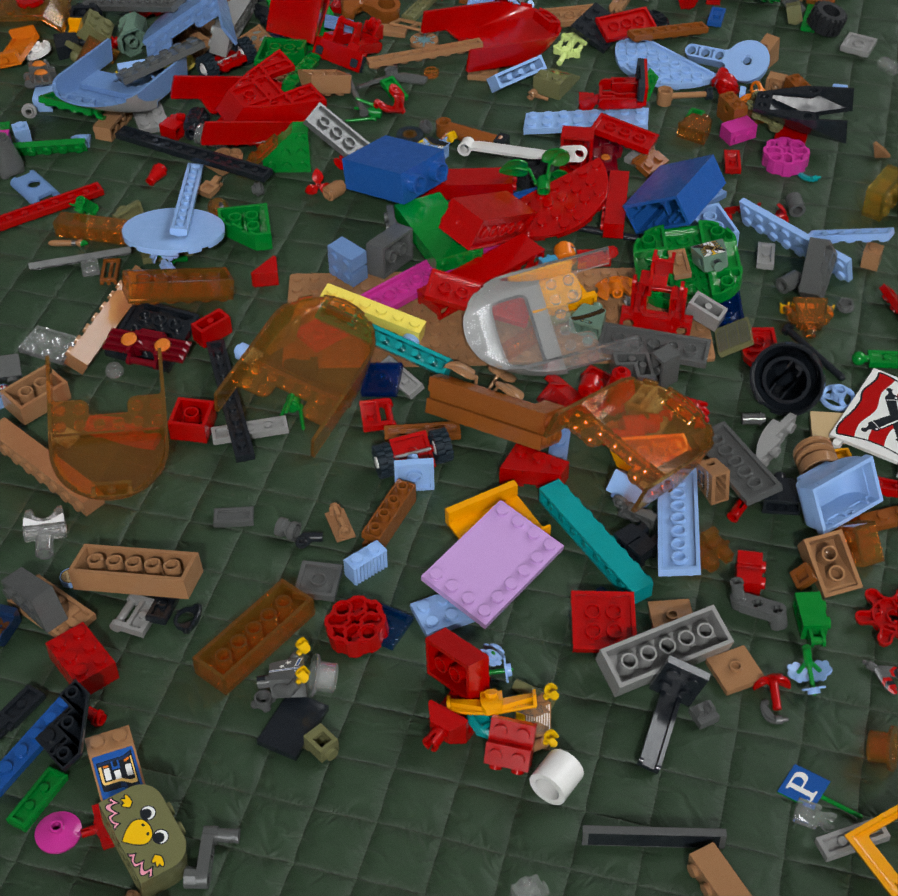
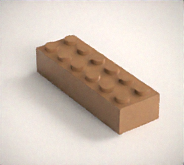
M84 544L68 569V574L75 590L179 599L190 598L203 573L198 552Z

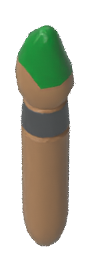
M83 239L51 240L48 244L50 246L82 247L88 245V242Z

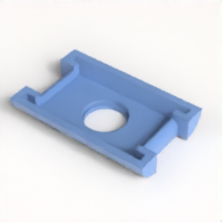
M29 170V173L18 178L14 177L10 182V185L30 204L39 202L40 199L51 194L53 197L60 195L35 170ZM32 182L40 183L37 187L28 186Z

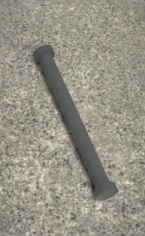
M351 77L350 91L354 99L356 97L360 98ZM355 100L360 116L366 117L369 113L368 109L365 108L362 102Z

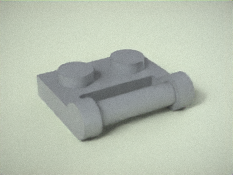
M129 594L123 609L117 618L112 620L109 627L115 632L122 631L144 638L152 623L146 621L145 616L155 599ZM136 606L127 622H124L133 607Z

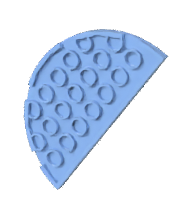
M631 38L619 40L615 46L616 63L629 77H635L638 58L647 59L648 70L651 68L659 77L655 87L669 86L673 90L696 88L710 85L711 80L716 75V73L654 41L643 40L634 42Z

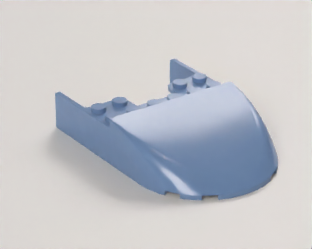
M187 0L178 7L176 12H165L147 29L143 36L142 42L146 45L147 56H155L163 49H170L173 45L172 38L194 23L200 28L217 16L219 17L221 29L234 45H237L238 42L227 0ZM164 68L152 72V79L164 71Z

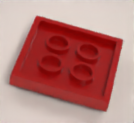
M571 590L572 652L599 653L602 648L637 635L634 592Z

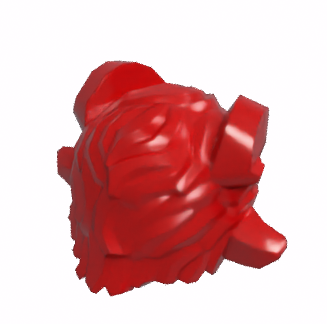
M720 67L715 77L711 80V86H715L719 94L728 91L739 94V85L735 76L729 73L727 68Z

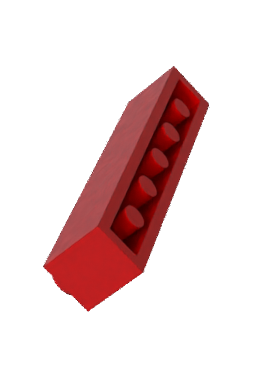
M610 170V176H608L609 191L602 209L600 225L603 237L623 239L626 213L623 205L627 202L630 171Z

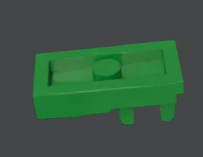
M394 76L380 80L381 86L393 103L395 102L394 97L389 93V86L391 84H396L403 91L405 101L408 100V94Z

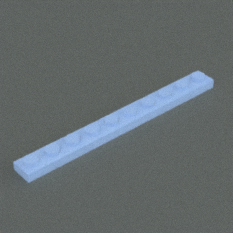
M187 164L170 226L171 235L183 237L188 234L204 170L203 164Z

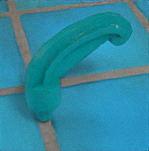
M803 172L798 174L801 179L808 182H816L818 179H821V176L817 175L810 177Z

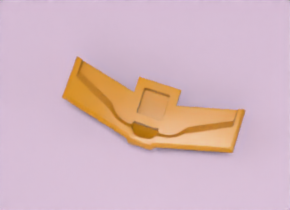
M487 689L484 692H480V699H451L450 695H447L446 700L447 708L459 715L493 716V714L499 715L537 708L536 689H532V693L503 698L502 690Z

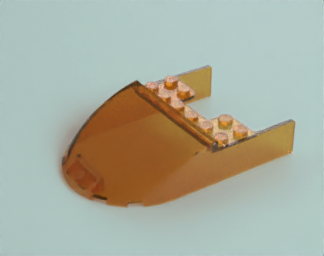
M313 295L298 297V300L285 303L269 318L215 391V411H220L237 387L260 397L269 396L276 387L288 393H293L295 396L308 401L303 408L304 417L321 425L311 439V456L315 457L347 408L351 407L362 386L376 344L375 331L371 321H368L364 316L365 313L356 305L335 296L313 297Z
M157 348L161 392L159 394L131 397L127 403L128 412L89 415L88 404L83 400H53L51 362L49 355L45 356L49 459L57 478L74 493L86 498L104 501L127 498L148 488L156 481L166 467L169 457V436L161 348Z
M635 377L619 379L557 411L543 434L547 438L564 428H568L571 433L583 440L587 446L598 447L605 444L611 452L617 454L627 465L631 466L632 468L627 472V477L632 484L643 491L631 509L633 513L667 491L670 493L704 459L714 444L712 439L714 432L711 424L706 423L704 420L706 416L691 400L671 387L666 389L659 386L657 381L647 378L641 381L636 380Z

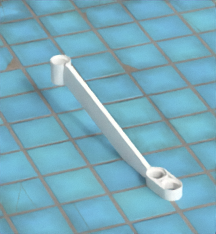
M468 136L464 137L457 147L458 153L462 156H468L471 151L526 159H542V154L547 151L474 141L473 138ZM583 145L560 147V149L568 151L570 155L569 162H582L588 154L587 149ZM575 151H582L584 156H577Z

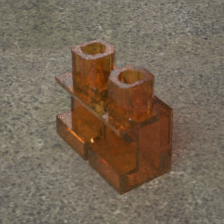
M715 526L700 534L701 570L705 568L710 573L719 568L720 562L717 560L721 559L724 563L728 564L734 557V553L729 548L730 541H724L719 536V530Z

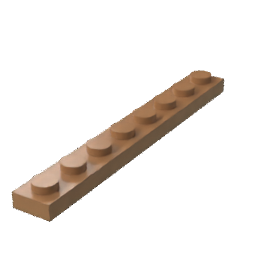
M480 38L366 57V62L369 68L378 69L381 66H393L398 63L407 64L409 61H422L426 58L435 59L437 56H450L454 53L463 54L470 49L482 48L483 42Z

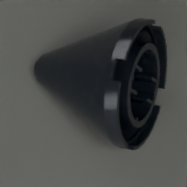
M778 342L768 346L759 353L752 363L749 381L756 400L760 405L763 404L770 409L771 413L787 416L791 412L798 416L811 410L819 402L825 390L826 375L820 359L809 348L795 342Z

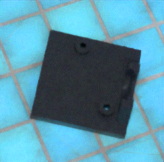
M136 298L118 329L129 331L140 330L141 328L165 332L168 338L188 341L192 334L191 323L199 320L200 316L193 312ZM110 350L104 351L108 357L126 361V353ZM143 351L142 355L136 356L138 358L154 360L153 353L149 351ZM163 360L158 370L170 373L175 362Z

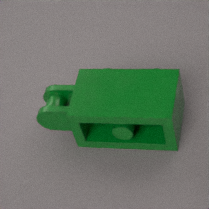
M820 591L795 593L792 608L800 639H807L811 647H814V645L825 647L827 631L831 629V619L826 615V601L822 600Z

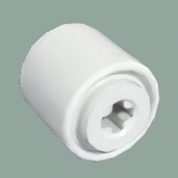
M553 749L529 779L530 785L534 792L546 802L553 805H561L581 781L584 771L580 762L569 752L562 749Z

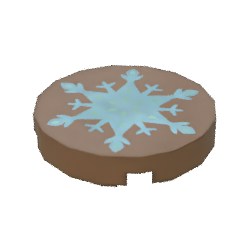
M419 32L410 38V46L415 49L439 45V39L433 33L423 34Z

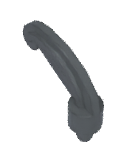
M765 699L761 702V714L766 721L776 725L789 721L788 717L782 718V715L775 716L768 707L769 700Z

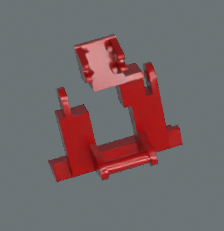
M654 249L651 270H642L639 282H637L638 274H633L630 306L622 305L619 324L624 325L623 322L625 320H631L633 327L677 334V329L684 328L687 331L684 335L690 336L693 316L685 314L688 295L685 281H681L680 288L676 285L674 287L667 286L669 273L673 274L676 252L672 253L671 258L662 259L657 256L658 250ZM652 291L671 294L669 312L647 309L649 296H651Z

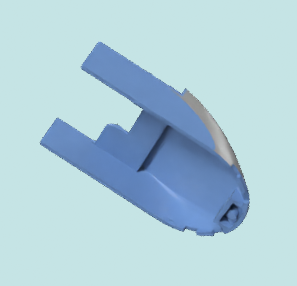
M107 38L59 73L53 80L52 89L59 99L73 105L110 112L131 113L148 111L157 108L158 101L171 92L174 75H188L187 56L172 63L154 79L140 87L124 85L115 82L118 80L115 74L100 71L113 61L111 39Z

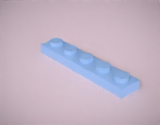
M894 227L811 230L809 232V235L815 238L831 240L832 244L839 241H845L846 243H853L855 241L867 243L872 240L886 242L895 234Z

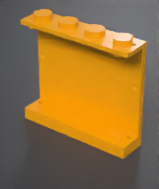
M515 480L445 508V522L458 540L500 500L551 536V525L542 526L519 498L518 484Z

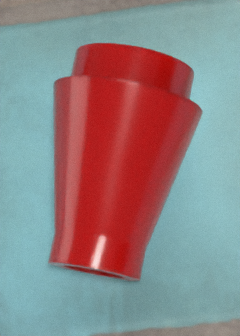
M161 163L154 164L146 178V183L153 186L166 176L167 168Z

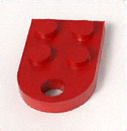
M751 327L754 345L741 350L742 358L747 365L752 366L760 352L768 346L777 343L774 327Z

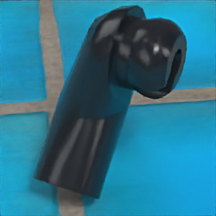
M303 532L295 540V545L303 549L312 542H323V532Z

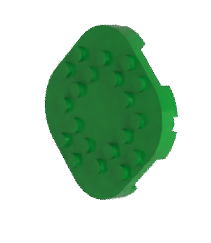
M698 220V225L670 229H664V224L644 231V235L636 239L633 247L635 273L638 274L637 282L640 281L642 270H651L654 249L658 250L657 256L659 258L668 259L669 250L685 248L692 278L674 280L673 274L669 273L667 286L674 287L676 285L680 288L681 281H685V288H688L686 308L697 291L718 303H722L731 299L741 288L743 266H741L737 238L731 229L719 226L718 222ZM723 239L727 250L728 267L720 272L715 270L703 272L692 262L690 246ZM652 291L648 303L659 308L669 309L671 294Z

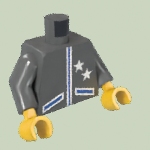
M304 637L297 640L295 646L298 650H294L287 660L269 664V675L257 676L258 689L270 688L272 698L307 697V681L310 671L305 665V659L302 654H307L310 651V645Z

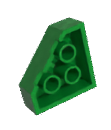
M264 37L254 59V66L280 49L296 67L308 54L307 40Z
M304 121L292 122L284 132H281L270 145L264 148L263 166L272 168L273 173L311 172L310 130L303 124Z
M267 203L217 208L218 217L225 225L224 236L255 251L273 249Z

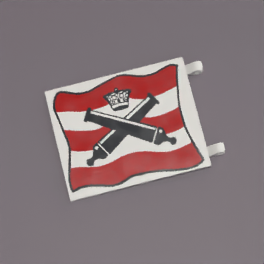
M875 368L872 370L829 435L830 438L834 439L832 442L834 449L841 448L842 444L845 443L898 465V377Z

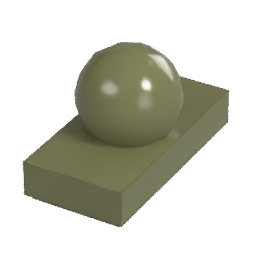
M66 40L64 44L72 49L70 53L72 62H76L89 52L88 49L69 40Z
M135 200L127 206H119L116 212L112 214L117 230H122L123 225L132 217L144 213L139 200Z

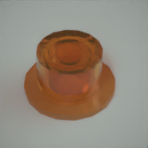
M896 725L890 726L888 732L869 731L866 744L868 762L886 764L888 771H895L898 762V727Z

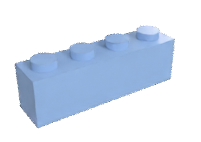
M539 55L499 72L486 80L491 92L494 93L533 76L540 69H547L542 55Z

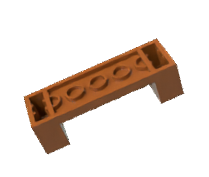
M799 73L785 77L784 88L811 86ZM733 91L719 94L716 115L723 123L746 115L756 124L764 123L752 118L753 110H749L746 105L747 102L744 103Z

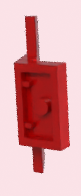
M547 375L544 378L549 384L537 397L536 400L538 402L547 400L565 406L564 420L574 408L580 409L590 419L600 417L601 411L591 402L580 396L578 391L560 376Z

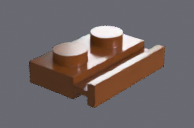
M653 147L648 155H638L632 160L631 164H635L637 166L636 169L648 178L660 165L668 164L669 160Z

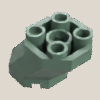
M133 11L121 17L118 25V49L129 57L142 52L141 48L143 45L145 46L142 42L143 36L148 29L146 18Z

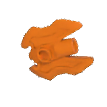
M620 275V277L611 276L609 279H602L595 285L598 288L597 296L608 300L610 294H612L614 298L618 299L625 292L631 297L632 278Z

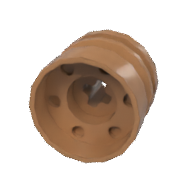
M824 436L808 437L799 442L793 450V458L800 475L825 461L833 462L838 460L830 439Z

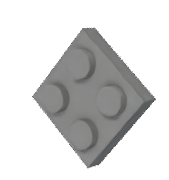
M849 32L840 46V51L868 58L878 39Z

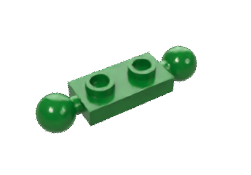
M868 350L867 355L857 351L853 353L851 358L852 362L857 366L868 362L869 368L898 369V351Z

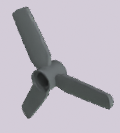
M394 64L393 66H386L384 69L385 76L357 85L356 89L377 84L380 80L390 76H394L398 83L425 84L428 77L411 73H398V65Z

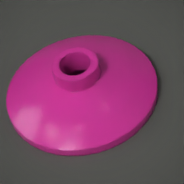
M67 811L51 813L44 817L35 829L34 837L36 844L46 853H64L73 848L80 840L82 825L79 818L73 813Z

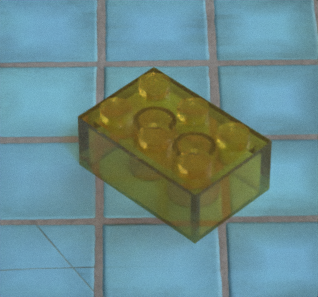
M890 164L885 167L867 188L862 210L863 216L879 222L884 216L887 217L890 209H893L898 201V167Z

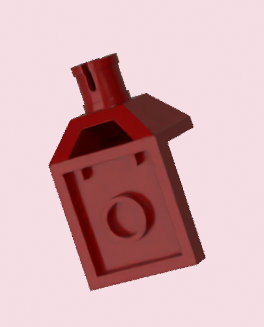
M452 690L448 693L451 699H463ZM447 696L440 704L433 700L428 702L430 732L423 738L422 743L428 750L433 745L431 748L432 752H436L443 741L448 744H466L475 733L469 725L468 719L465 718L466 715H459L447 708Z

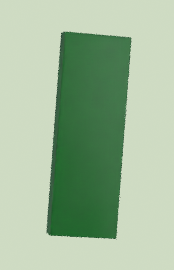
M48 766L6 818L7 823L27 832L69 780L68 775Z

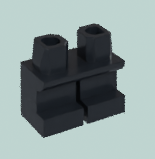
M630 523L615 532L614 537L617 543L626 549L633 561H636L642 568L645 566L646 560L650 557H656L658 534L649 537L650 529L645 523L637 526L634 523Z

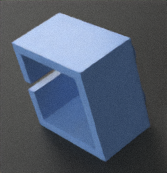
M343 236L327 246L329 273L352 287L368 278L367 265H365L367 263L366 250Z

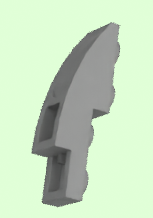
M790 412L780 422L772 419L763 430L755 455L766 467L773 458H777L781 453L780 445L785 437L795 431L797 417L795 414Z

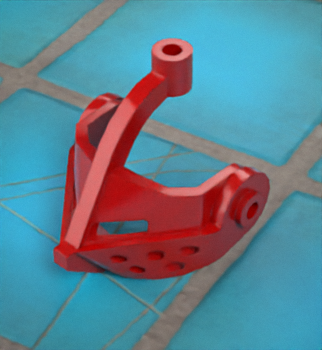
M396 84L389 86V93L394 97L395 101L393 106L387 105L379 99H375L373 102V106L383 110L382 112L401 114L406 112L404 108V93Z

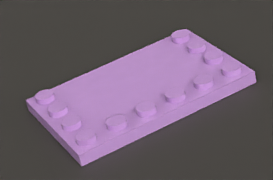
M500 500L421 576V581L486 629L563 551L564 545Z

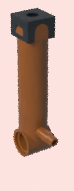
M440 117L436 120V136L441 140L447 137V133L454 130L458 136L456 140L462 141L464 137L468 136L473 138L474 141L510 145L509 134L500 132L496 135L453 123L447 117Z

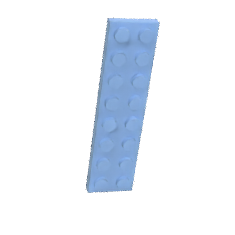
M649 108L526 113L523 132L524 135L562 133L563 125L591 127L601 113L648 130Z
M744 197L739 201L742 223L745 226H752L759 234L764 233L771 241H778L785 249L790 248L797 256H804L806 258L809 240L813 236ZM836 250L838 255L832 273L840 281L850 282L853 279L852 258Z
M697 468L657 470L658 576L701 575Z

